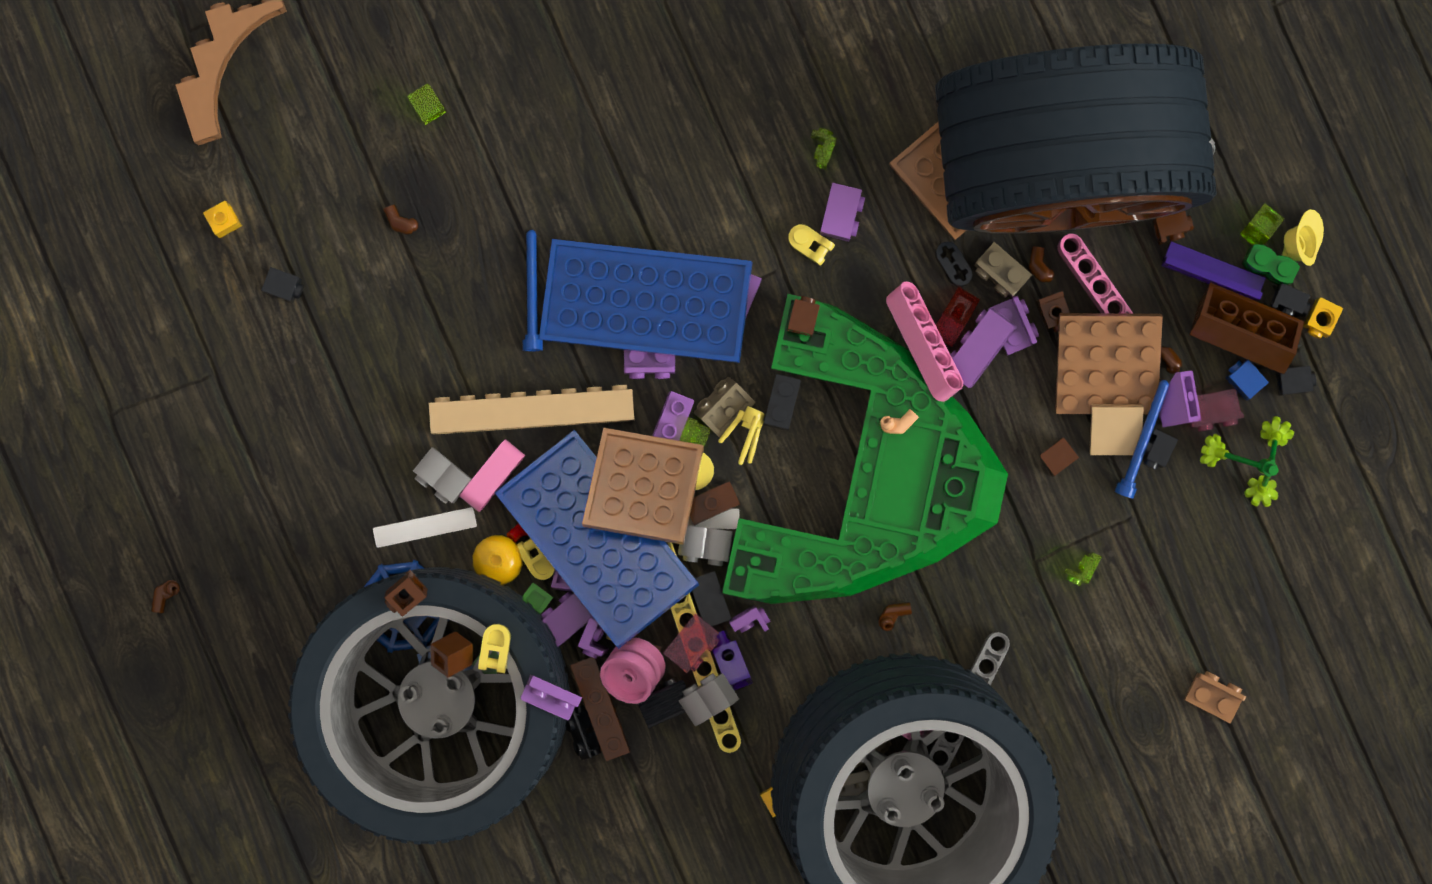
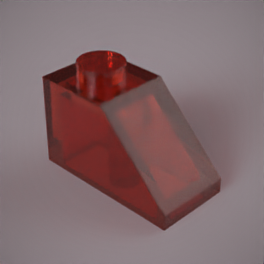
M960 287L957 288L936 323L944 343L951 347L956 342L980 301L979 298Z

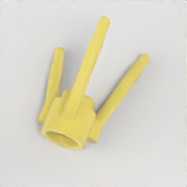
M747 406L745 412L739 410L735 420L718 440L719 443H723L739 422L743 421L741 426L749 429L738 461L739 465L743 464L749 447L747 462L749 464L752 463L760 430L766 415Z

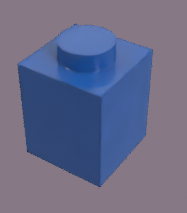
M1240 360L1228 369L1231 374L1226 377L1245 401L1251 399L1269 383L1249 360L1243 363Z

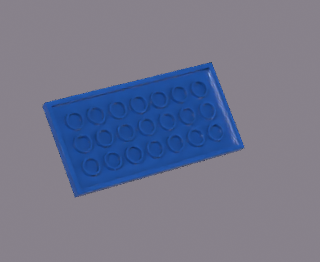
M552 239L539 339L740 363L753 262Z
M573 430L497 490L495 494L616 647L620 649L698 587L699 583L665 541L583 527L582 522L597 457L578 433Z

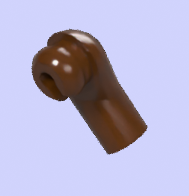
M395 205L383 209L394 231L407 235L412 234V232L418 229L417 220L400 217Z
M1033 246L1029 269L1038 281L1051 282L1054 278V271L1049 269L1043 262L1045 248Z
M168 580L155 588L151 612L164 613L166 600L177 595L180 591V586L176 581Z

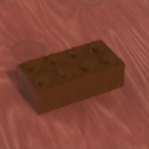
M1210 282L1199 301L1190 335L1284 374L1296 355L1304 321Z

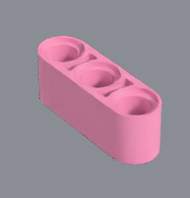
M505 439L465 487L459 497L480 512L520 464L525 454Z

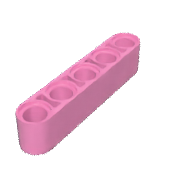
M1075 234L1065 235L1058 243V252L1100 313H1109L1108 304L1115 302L1120 307L1119 314H1133L1082 239ZM1066 240H1071L1076 244L1075 252L1069 253L1065 250L1064 242ZM1080 261H1087L1090 264V273L1084 274L1079 270L1078 264ZM1099 281L1105 285L1104 294L1094 292V282Z
M903 282L887 296V305L932 396L938 401L945 402L962 389V377L918 289L910 282Z

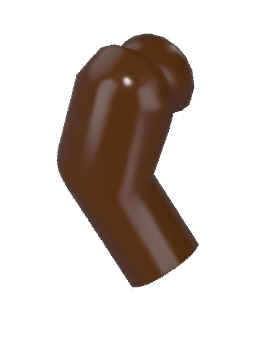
M1161 346L1160 359H1163L1167 364V372L1170 374L1179 372L1180 367H1182L1180 357L1172 348Z
M910 602L887 605L879 616L878 623L881 629L890 631L893 629L898 616L911 615Z

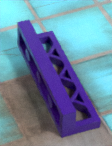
M1172 241L1169 243L1161 264L1162 267L1206 284L1212 282L1255 301H1259L1263 294L1261 289L1266 278Z

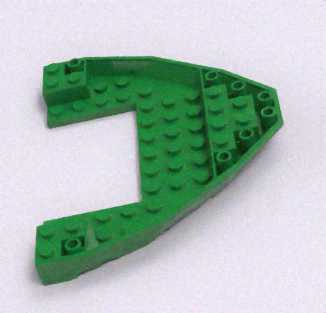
M787 294L771 369L865 389L871 392L839 540L738 519L722 593L769 604L852 596L940 561L998 523L1008 477L1007 471L971 415L953 396L945 402L938 401L932 396L912 354L905 347L838 307L817 300L815 304L820 305L812 337L787 331L794 301L801 298L791 294ZM911 409L919 417L903 434H888L881 429L880 421L884 416L901 418Z

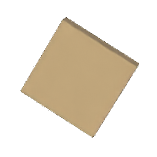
M1092 404L1090 455H1133L1143 428V405Z

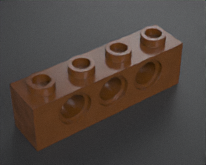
M590 657L570 665L605 760L609 761L630 753L631 750L611 696L602 684L600 678L601 669L597 659Z

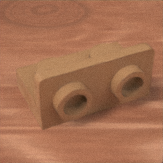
M1208 671L1204 675L1197 673L1184 700L1231 724L1241 702L1246 699V696L1241 694L1243 689L1231 683H1228L1227 686L1219 683V677Z

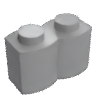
M433 447L413 470L417 474L415 480L425 488L428 485L432 486L436 490L434 495L445 504L448 501L455 503L462 491L472 480L471 477Z
M688 525L684 545L679 544L678 555L683 556V561L698 563V558L708 559V564L723 566V561L729 562L733 531Z
M712 673L700 681L701 686L697 687L696 684H693L683 691L685 696L679 702L694 726L705 722L739 700L723 673L716 677Z

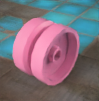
M632 638L620 649L615 646L601 667L600 678L608 693L616 699L625 703L638 704L646 701L651 695L657 683L663 677L666 665L662 654L650 642L640 638Z

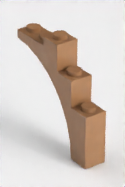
M262 0V4L253 7L252 4L243 5L237 8V12H234L230 4L225 5L222 2L212 5L210 7L211 10L205 11L214 40L204 39L196 42L195 47L190 48L199 77L196 78L195 75L187 76L181 79V83L176 84L193 141L198 146L222 138L218 121V94L228 61L241 42L253 30L269 19L287 12L283 0Z

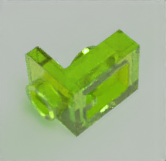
M819 128V131L813 129L811 138L824 142V145H818L814 159L818 160L817 167L826 170L837 138L833 137L834 133L827 129Z
M1265 203L1240 234L1252 245H1264L1284 221V218Z
M688 417L679 441L705 446L711 429L698 424L697 420Z
M1091 552L1089 556L1084 555L1078 566L1081 570L1080 574L1065 568L1063 573L1068 575L1066 580L1078 586H1081L1082 583L1088 584L1102 557L1094 552Z

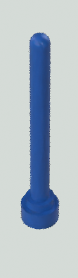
M529 230L526 234L527 335H525V340H522L523 351L534 352L543 351V340L539 339L537 324V236L534 230Z
M1166 380L1160 381L1126 476L1121 479V482L1117 483L1114 492L1132 499L1135 496L1137 488H1135L1136 482L1134 481L1169 388V383Z

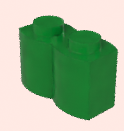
M1255 244L1248 249L1241 263L1249 272L1265 275L1270 282L1276 285L1282 283L1289 285L1293 283L1300 268L1293 259L1286 256H1277L1272 249L1259 244Z

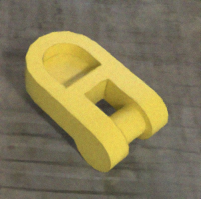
M796 225L790 230L788 237L790 245L819 266L825 261L824 257L827 252H831L835 247L834 243L806 225ZM814 241L820 245L816 252L809 249Z
M531 538L526 542L521 541L517 544L522 560L535 578L546 580L554 574L555 568ZM536 548L539 554L533 558L530 551Z
M493 624L485 630L478 669H496L498 673L505 674L511 637L508 628L504 625ZM490 650L498 651L499 658H489Z

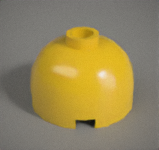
M492 535L483 539L476 546L473 553V568L476 574L485 575L501 582L500 585L512 582L520 574L523 566V560L517 543L503 535Z

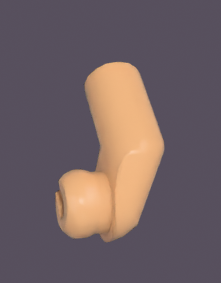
M911 409L901 418L884 416L880 421L881 429L888 434H903L919 417Z

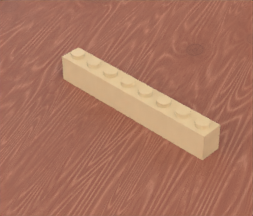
M627 385L612 386L611 391H602V387H588L587 392L577 393L576 388L561 389L562 394L552 395L551 390L536 391V396H526V392H513L511 397L501 398V394H486V399L475 400V395L460 396V401H450V397L435 398V403H429L431 434L435 435L635 421L633 390L627 389Z

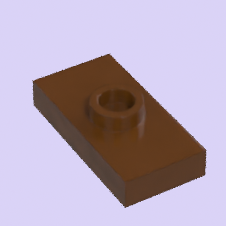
M730 481L693 498L690 518L694 526L740 505Z

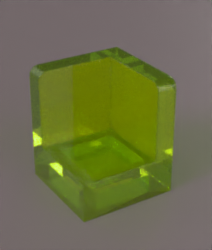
M425 84L407 96L425 125L446 113V110L429 84Z

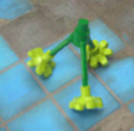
M1278 416L1272 418V424L1264 421L1262 423L1263 430L1260 431L1261 438L1268 439L1267 443L1271 447L1268 459L1264 458L1259 462L1229 453L1225 449V443L1221 442V437L1214 434L1213 437H1206L1205 443L1207 446L1204 445L1201 449V453L1205 455L1200 458V462L1207 464L1208 467H1215L1217 461L1228 458L1258 468V471L1264 474V476H1259L1258 481L1255 478H1251L1247 483L1251 488L1246 489L1244 494L1247 498L1253 497L1251 500L1252 505L1258 506L1260 501H1262L1263 505L1268 507L1271 505V499H1278V492L1274 490L1277 487V483L1274 480L1269 481L1270 477L1276 475L1279 471L1275 463L1277 445L1285 446L1288 442L1287 439L1293 438L1294 431L1290 430L1291 424L1288 421L1280 424L1281 419Z

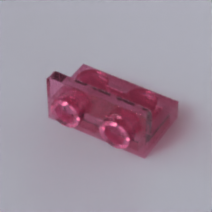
M1236 389L1197 396L1202 421L1190 423V428L1198 427V432L1214 429L1213 424L1223 423V427L1237 425L1238 419L1244 418V414L1240 411Z
M695 613L663 654L686 673L690 669L695 672L704 661L700 657L707 649L711 652L720 641L716 637L719 632Z

